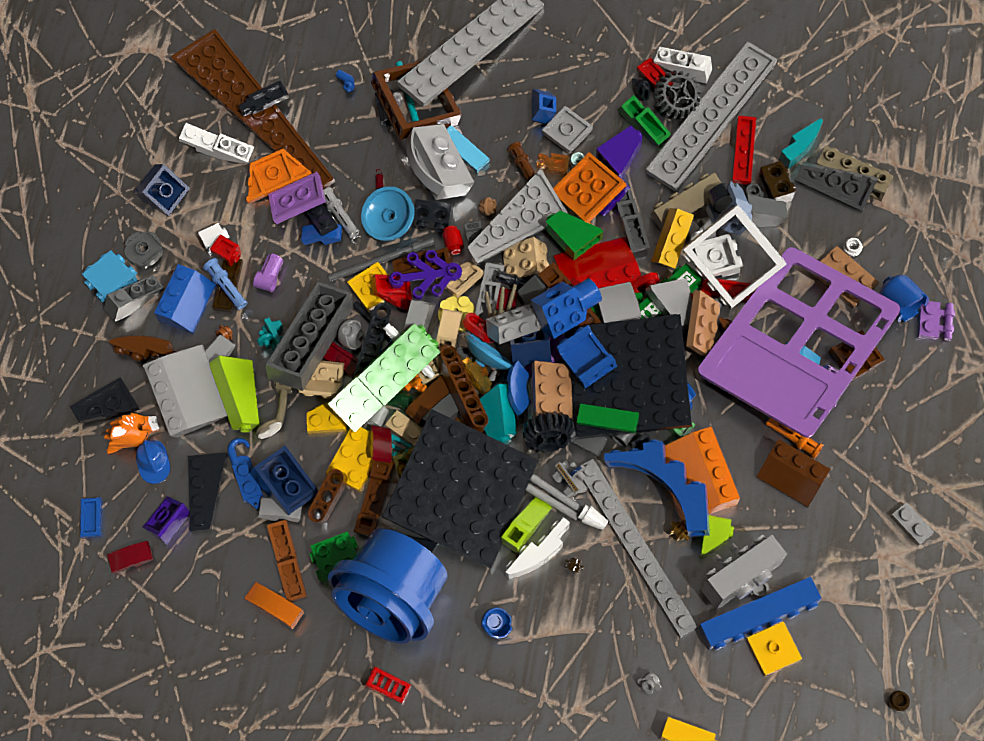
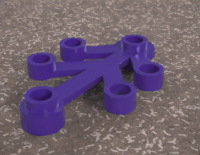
M429 250L426 252V261L434 263L441 268L440 270H434L418 259L416 253L411 252L407 255L408 264L416 266L423 272L409 274L393 272L389 277V284L393 288H401L404 282L424 280L419 287L413 289V297L420 300L424 297L425 291L436 278L443 277L439 284L432 287L431 291L434 297H440L450 281L460 279L462 268L457 263H446L437 257V253L434 250ZM432 254L435 257L429 258L428 255ZM415 257L416 260L411 261L409 258ZM454 269L456 272L451 273L449 270ZM398 276L400 280L396 281L393 278ZM440 289L441 292L435 293L434 290ZM420 291L422 294L418 296L415 292Z

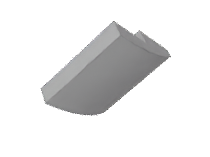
M631 282L599 288L602 301L598 303L603 323L641 318L640 308Z

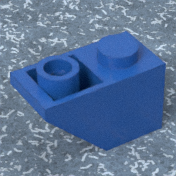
M533 89L532 121L548 124L556 114V97L550 92Z

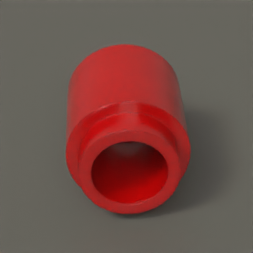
M457 226L444 228L442 237L445 247L450 250L452 255L461 253L464 249V243L460 230L457 229Z

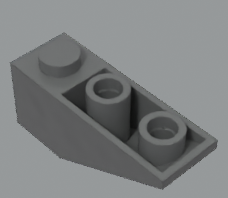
M151 275L108 294L104 310L116 322L134 313L161 292L164 287L154 275Z

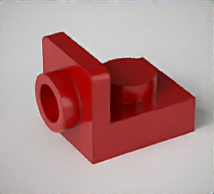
M219 235L210 248L213 254L227 261L229 266H232L234 262L237 263L241 257L239 245L222 235Z

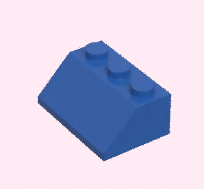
M178 264L154 312L159 322L193 334L216 284L196 270Z

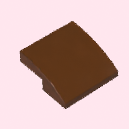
M863 330L857 332L860 335H865ZM842 342L832 347L828 352L840 368H842L853 353L854 348ZM876 347L853 380L861 377L885 361ZM849 364L845 371L850 374L855 366Z

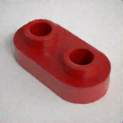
M652 272L631 282L635 293H643L650 285L658 284L660 280L658 274Z
M474 313L466 314L462 321L465 329L475 334L483 342L493 343L494 340L487 336L486 321Z

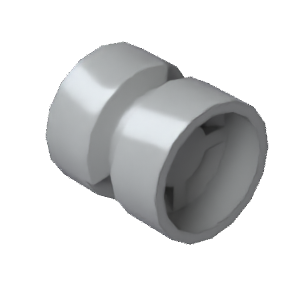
M709 216L698 219L697 223L692 221L686 237L687 244L712 224ZM713 232L705 240L715 238L716 232Z

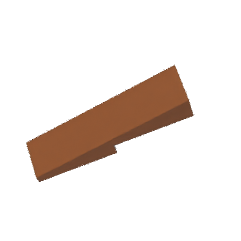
M283 520L267 525L286 599L293 601L307 597L288 521Z

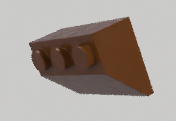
M778 439L756 478L808 508L831 469Z

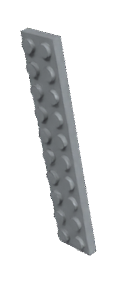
M497 0L398 80L397 86L422 107H425L542 10L544 3L540 0Z
M747 42L699 102L700 105L695 107L696 111L690 113L646 168L645 173L676 192L776 65L778 59Z

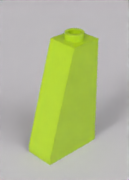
M218 356L209 362L231 427L233 430H240L242 433L251 432L253 428L259 425L253 362L247 359Z

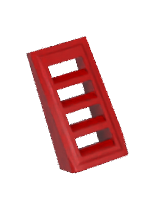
M375 666L371 669L364 684V687L401 704L411 684ZM376 675L380 676L376 685L372 684ZM385 678L387 679L384 688L382 689L380 688V685L383 679ZM391 682H394L395 684L390 693L387 690ZM398 686H403L399 695L396 696L395 693Z

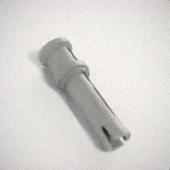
M331 187L324 189L326 209L335 215L349 235V238L356 237L360 231L342 208L341 200L336 198Z

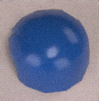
M502 608L488 609L481 619L482 630L488 637L494 639L504 638L512 631L511 616Z

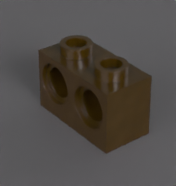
M782 161L762 166L758 176L767 197L784 202L792 201L796 188L794 183L790 182L789 171L786 166L784 167Z

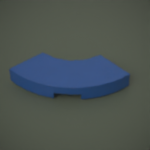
M519 361L512 364L507 375L509 389L507 394L510 404L517 415L522 414L531 403L526 389L527 380L530 375Z

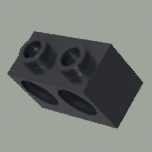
M416 199L412 222L413 227L419 230L432 229L437 232H443L444 228L451 226L452 204ZM422 214L427 215L424 218L419 217ZM439 217H445V219H443V220H439V219H437V218H439Z

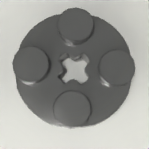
M138 231L130 235L126 240L124 252L128 261L142 269L156 263L163 254L161 241L153 232L142 233V231ZM141 246H143V247L148 246V248H147V250H146L145 252H140V251H141V249H140Z

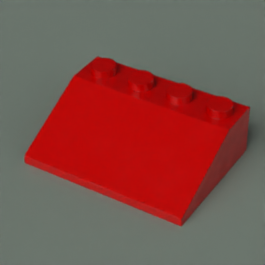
M625 237L595 244L575 260L566 252L553 255L555 264L574 286L589 278L599 289L633 282L642 276Z

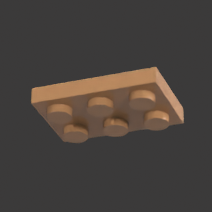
M838 246L820 261L872 290L879 284L878 280ZM813 274L818 280H820L826 287L829 288V286L831 285L829 282ZM843 292L839 297L852 309L862 301L848 292Z
M700 290L694 291L686 346L706 357L715 345L720 303Z
M534 361L532 363L533 416H538L539 413L545 414L546 412L552 413L555 411L556 413L563 412V415L567 414L573 420L571 369L567 364Z

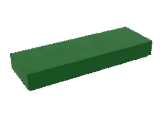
M580 404L577 424L636 433L639 413Z

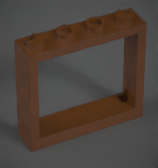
M422 61L373 72L371 85L399 140L406 139L414 127L444 124L448 128L451 125H458L461 117V110L457 107L453 94L446 88L439 94V97L447 114L411 123L406 122L386 82L401 79Z

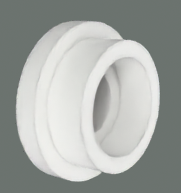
M850 238L843 245L844 252L849 256L859 255L863 248L862 243L857 238Z

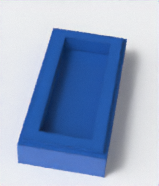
M101 497L81 499V538L102 537Z

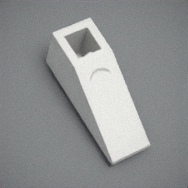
M659 47L654 59V63L672 72L674 70L677 73L683 71L684 76L690 73L689 78L696 77V82L707 84L712 71L710 56Z

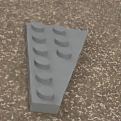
M541 168L467 247L466 251L475 266L544 230L545 221L552 213L556 214L558 211H563L568 214Z

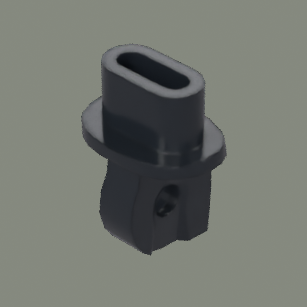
M644 78L632 79V85L637 95L644 101L648 100L651 91L649 82Z

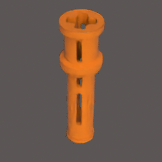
M769 418L766 423L767 426L797 444L796 447L799 450L803 449L811 454L813 459L818 456L824 444H819L810 437L805 438L772 418Z

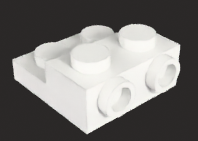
M730 234L704 240L694 248L696 255L714 277L719 275L726 277L740 273V267H743L741 257L737 256L735 252L737 250L736 241L731 239Z

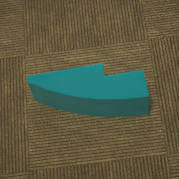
M821 118L791 137L789 146L781 150L779 160L782 161L787 169L797 164L811 149L823 122Z

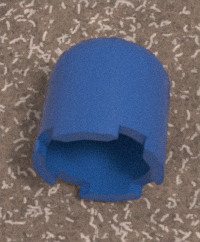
M902 274L887 277L883 281V286L879 294L900 306V312L896 317L899 323L901 320L907 322L918 315V309L922 304L926 306L929 301V297L915 282Z

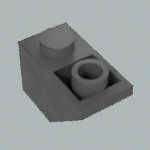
M538 273L518 290V300L522 306L532 303L531 300L548 289V286Z

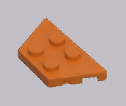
M285 149L276 151L250 163L249 192L246 200L249 204L312 173Z

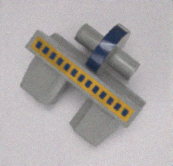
M568 461L558 462L555 465L557 469L552 474V477L558 483L564 479L566 480L568 485L563 488V492L567 497L583 493L588 489L583 482L586 478L583 475L586 469L584 465L577 467L574 462L569 464Z

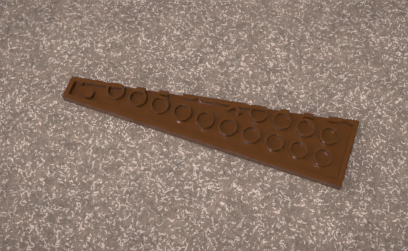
M216 29L171 56L172 61L272 150L276 152L285 149L292 157L310 170L312 174L317 172L320 175L323 190L335 183L333 176L276 105L255 114L242 115L239 105L245 103V100L249 98L248 95L263 88Z

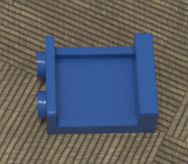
M589 325L579 328L573 336L563 339L556 347L560 356L585 389L617 367L615 359L611 354H608L592 333Z

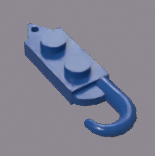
M235 438L229 443L227 448L232 468L244 502H248L256 510H259L263 493L259 484L250 474V471L253 469L252 461L247 456L237 457L235 452V446L238 443H243L246 447H250V444L246 439Z

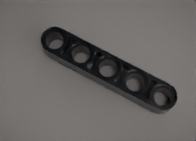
M380 303L374 308L352 380L357 373L361 372L360 365L362 363L368 364L379 353L385 334L383 327L388 324L391 315V309L385 303ZM384 310L387 316L380 317L377 315V311ZM377 327L381 330V334L374 335L371 329ZM372 345L376 351L369 353L366 350V346Z

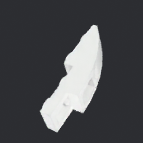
M187 123L179 137L180 142L195 147L197 152L231 162L248 164L254 147L223 134L215 135Z
M564 517L560 522L557 520L551 526L549 535H544L537 543L538 547L532 542L529 546L524 545L518 553L520 556L515 561L511 560L506 566V577L512 579L527 574L555 556L563 547V542L560 538L568 530L570 522Z

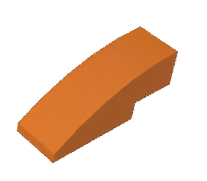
M255 582L244 598L292 630L304 614L301 608Z

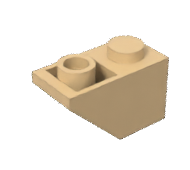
M443 309L436 340L439 343L437 347L439 351L444 345H452L456 349L462 312Z

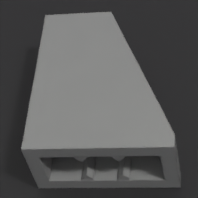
M687 278L650 285L646 289V293L663 316L680 314L682 331L689 330L692 298Z
M411 300L404 329L409 324L415 323L416 326L423 325L427 332L436 304L422 300Z

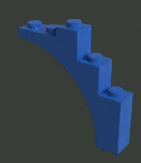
M649 440L643 443V450L630 449L628 452L613 450L610 453H604V461L607 467H623L638 470L652 476L665 485L683 509L687 532L690 537L710 535L706 485L698 481L687 485L684 462L673 460L666 463V451L663 441Z

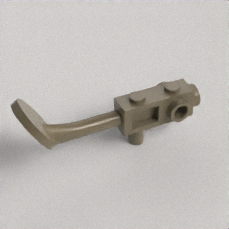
M275 382L276 391L280 393L275 420L268 421L258 428L256 435L259 439L268 438L281 429L286 412L287 394H292V387Z

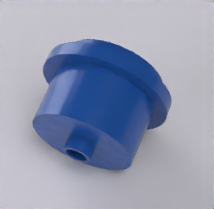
M380 528L372 531L353 560H340L334 565L328 574V582L332 589V598L335 604L348 618L377 637L390 642L404 644L410 640L420 641L428 636L434 625V618L429 609L445 584L448 575L439 559L423 545L399 532Z

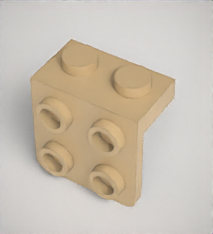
M531 237L504 250L505 273L517 274L520 278L539 274L549 266L546 254L548 250L545 243L535 237Z
M321 360L303 391L298 390V392L303 393L305 396L322 395L324 398H333L338 394L343 385L344 363Z

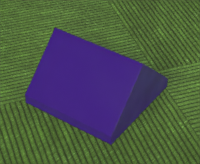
M166 496L143 525V528L167 545L189 517V510L183 503Z

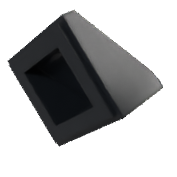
M641 432L635 435L628 444L632 449L643 450V443L651 439L648 433Z

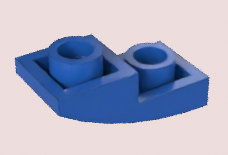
M314 224L303 226L301 241L304 245L321 241L324 245L341 241L342 226L337 224V229L324 236H321Z

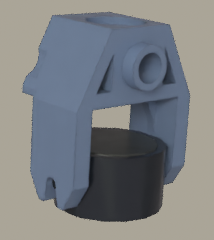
M732 181L720 183L709 191L708 198L710 203L706 210L712 223L736 204L741 207L752 221V204L748 203L742 188L737 183L735 185ZM736 215L720 227L739 236L747 229Z

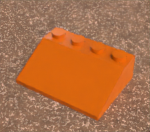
M712 426L692 432L665 445L666 463L673 460L684 462L687 485L695 481L705 483L709 514L738 504L740 497ZM670 492L680 520L686 522L681 505Z

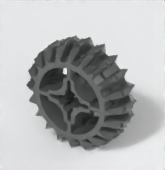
M676 70L672 73L667 72L665 76L659 79L660 82L656 83L655 86L657 88L654 89V93L657 95L654 96V100L659 101L656 106L662 107L660 109L661 113L666 111V117L672 114V119H676L677 116L679 120L683 119L684 116L688 117L692 111H696L695 107L700 105L699 102L702 100V97L699 94L702 93V90L697 89L700 83L695 84L696 77L690 79V73L684 76L683 71L679 73ZM672 82L680 83L678 87L669 86L668 84ZM678 103L688 105L683 108L675 107Z

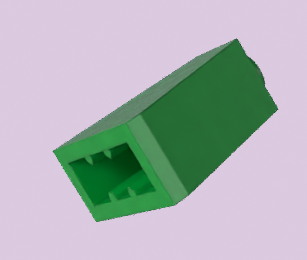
M558 211L556 214L552 213L545 221V230L573 260L603 239V230L563 211Z

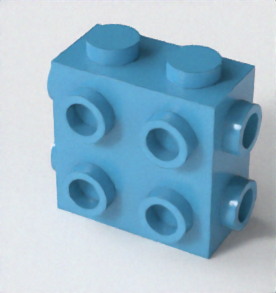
M111 250L103 254L96 263L88 266L85 272L82 273L85 278L84 284L89 290L94 289L97 292L95 295L102 303L106 301L108 294L138 282L136 278L137 272L131 266L127 267L124 264L126 261L119 253L115 255Z

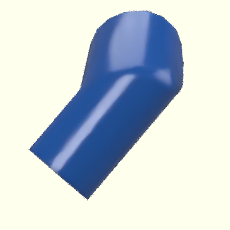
M339 69L336 77L343 81V89L347 92L353 91L355 88L354 77Z

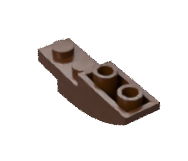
M126 336L111 339L109 342L113 352L122 356L124 354L129 355L130 358L138 362L141 360L148 362L150 357L155 360L176 353V351H173L174 347L170 341L155 337Z

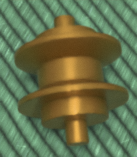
M684 520L676 523L672 521L670 523L672 525L670 535L675 534L677 536L676 541L684 539L688 541L690 539L687 528L683 526Z

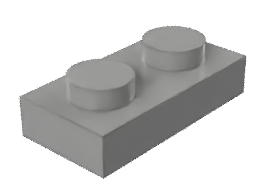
M907 502L891 515V518L917 546L934 533Z

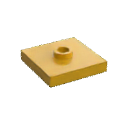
M784 621L746 638L764 676L802 660Z

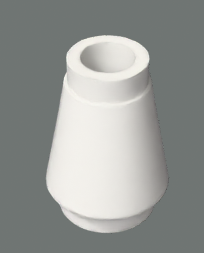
M588 505L583 507L578 516L582 523L602 531L608 523L604 516L594 507H589Z

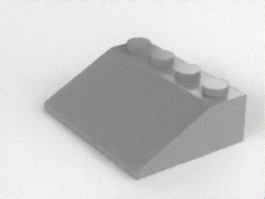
M203 345L169 354L143 365L170 436L178 438L227 417Z

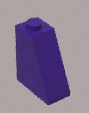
M632 125L599 146L596 149V158L622 179L642 146V134L639 130H635Z

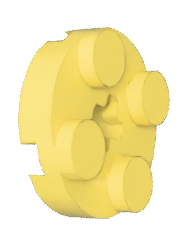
M452 296L440 303L438 319L440 322L443 309L462 312L459 333H463L467 330L462 321L466 314H475V307L466 296H460L459 298Z

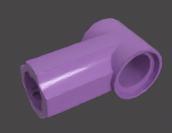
M268 254L261 271H258L255 275L253 286L272 293L277 284V276L284 262L283 259L276 254Z

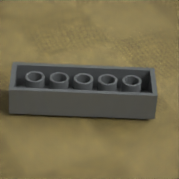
M317 282L266 364L269 380L301 391L305 389L338 334L341 324L347 319L353 309L351 292Z

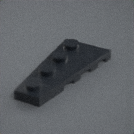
M227 452L188 456L191 533L212 530L217 498L220 494L221 480L228 457Z

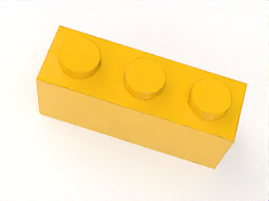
M669 209L651 262L668 268H676L694 217L693 214L680 209Z

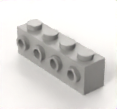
M532 303L486 319L487 336L499 344L542 329Z

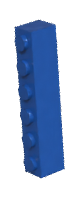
M809 577L705 621L699 625V630L708 649L714 648L717 651L727 646L726 643L731 640L734 643L745 638V634L751 632L754 635L763 631V627L770 624L772 627L781 623V619L787 616L789 619L800 615L799 611L807 609V611L817 608L822 598L812 578Z

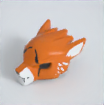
M131 413V415H122V417L110 422L111 429H106L108 434L104 436V439L110 440L107 453L111 454L123 448L138 447L143 444L151 433L159 431L156 416H142Z

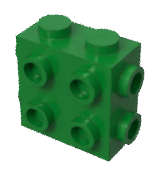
M348 531L310 545L312 552L309 555L312 563H317L319 570L315 572L319 582L323 581L325 586H330L328 574L334 565L340 560H353L356 556L354 548H357L358 545L355 537H350Z

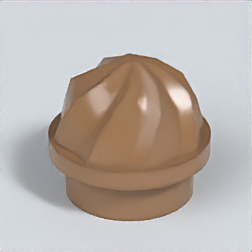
M490 197L481 200L478 205L480 212L487 216L495 214L497 210L496 200Z

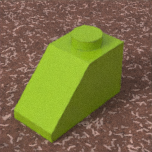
M709 515L710 535L703 536L700 552L701 559L706 558L724 546L728 539L732 538L734 526H731V519Z

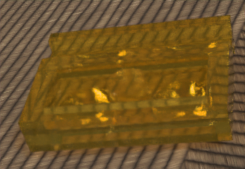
M467 357L462 361L471 382L483 397L491 390L492 383L486 375L483 376L481 374V368L476 361L472 362Z

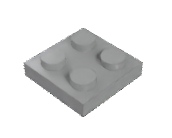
M564 106L542 129V134L570 154L593 130V126Z

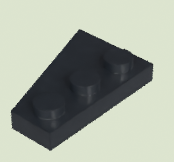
M121 377L70 406L80 424L140 410Z

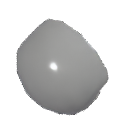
M348 319L341 324L337 338L342 346L357 350L362 346L360 339L365 334L359 321Z

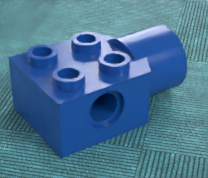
M587 278L573 287L562 281L533 298L531 302L542 331L555 339L585 321L587 310L600 303L602 296L596 284Z

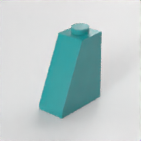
M498 384L480 398L481 404L488 416V424L484 430L487 436L508 444L511 442V438L517 434L515 413L507 394L509 393L508 384Z

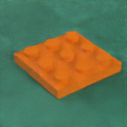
M589 152L553 189L565 206L581 220L589 223L627 185Z

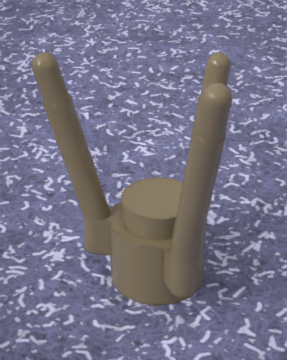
M516 284L513 285L506 312L511 310L517 287ZM501 287L499 310H494V314H492L489 294L487 291L485 292L488 318L505 312L503 310L504 287Z

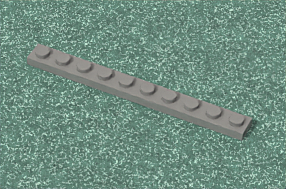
M594 459L584 463L583 465L586 468L583 472V475L586 477L583 480L584 484L608 520L611 528L679 638L697 629L698 626Z

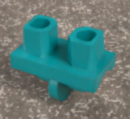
M270 318L264 319L265 324L261 328L262 331L259 332L260 337L257 339V343L259 346L265 345L267 349L272 348L274 352L283 336L280 337L278 334L283 331V325L280 320L271 322Z

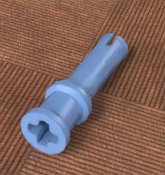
M216 258L209 260L203 266V269L212 276V281L220 285L238 310L243 309L248 304L229 280L227 271L220 267Z

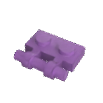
M928 301L926 306L922 304L919 308L918 338L937 340L939 334H944V340L951 341L952 334L954 333V326H952L953 318H955L954 304L946 303V310H940V302ZM940 318H945L944 326L939 325Z

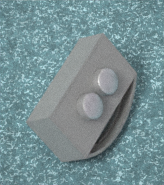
M445 125L414 127L405 141L406 152L411 168L423 183V188H429L435 200L465 196L474 184V180Z
M763 534L754 541L750 548L745 546L741 550L738 549L736 544H731L729 549L733 552L735 561L732 557L724 561L718 554L713 557L719 567V572L716 568H713L706 574V577L702 580L705 585L701 591L716 610L736 596L738 599L746 597L753 591L752 585L754 583L757 586H761L772 577L770 572L780 566L787 556L786 551L773 535L766 538Z

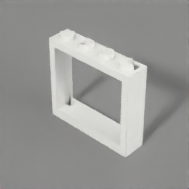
M738 204L734 205L683 248L685 258L697 265L696 271L702 277L704 275L709 280L707 283L713 291L718 290L721 294L719 297L726 306L729 304L732 308L786 265L785 260ZM736 215L776 264L732 298L694 253L693 249Z

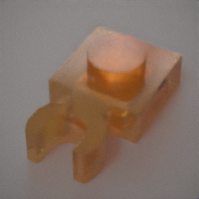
M552 153L550 158L545 154H538V159L544 162H537L536 168L545 169L548 167L549 173L567 175L570 156Z

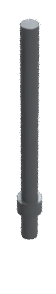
M433 237L420 242H412L407 247L329 274V281L332 282L365 270L377 262L381 264L411 252L422 251L421 249L435 244Z

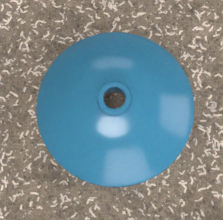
M391 186L382 187L370 194L361 212V221L364 229L370 236L380 241H392L400 238L408 231L414 219V205L409 195L403 190Z
M466 332V344L469 351L476 357L475 362L483 368L487 365L499 370L510 369L513 363L477 336Z

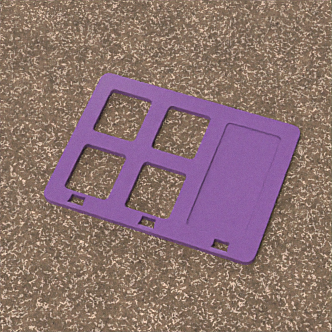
M791 247L786 249L781 256L785 260L786 265L756 289L699 365L698 373L702 378L805 438H809L815 434L900 312V306L896 302L804 252ZM793 265H798L831 284L814 307L806 305L777 288ZM843 292H848L881 311L865 335H860L827 316V313ZM767 301L776 304L804 321L786 345L750 326L751 321ZM880 320L886 322L882 329L876 326ZM816 329H820L854 348L851 356L836 374L799 353ZM849 364H852L855 368L849 374L845 369ZM817 409L823 411L818 419L813 416Z

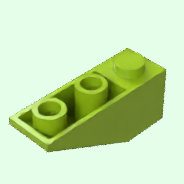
M535 497L501 537L502 544L518 554L551 511L552 506Z

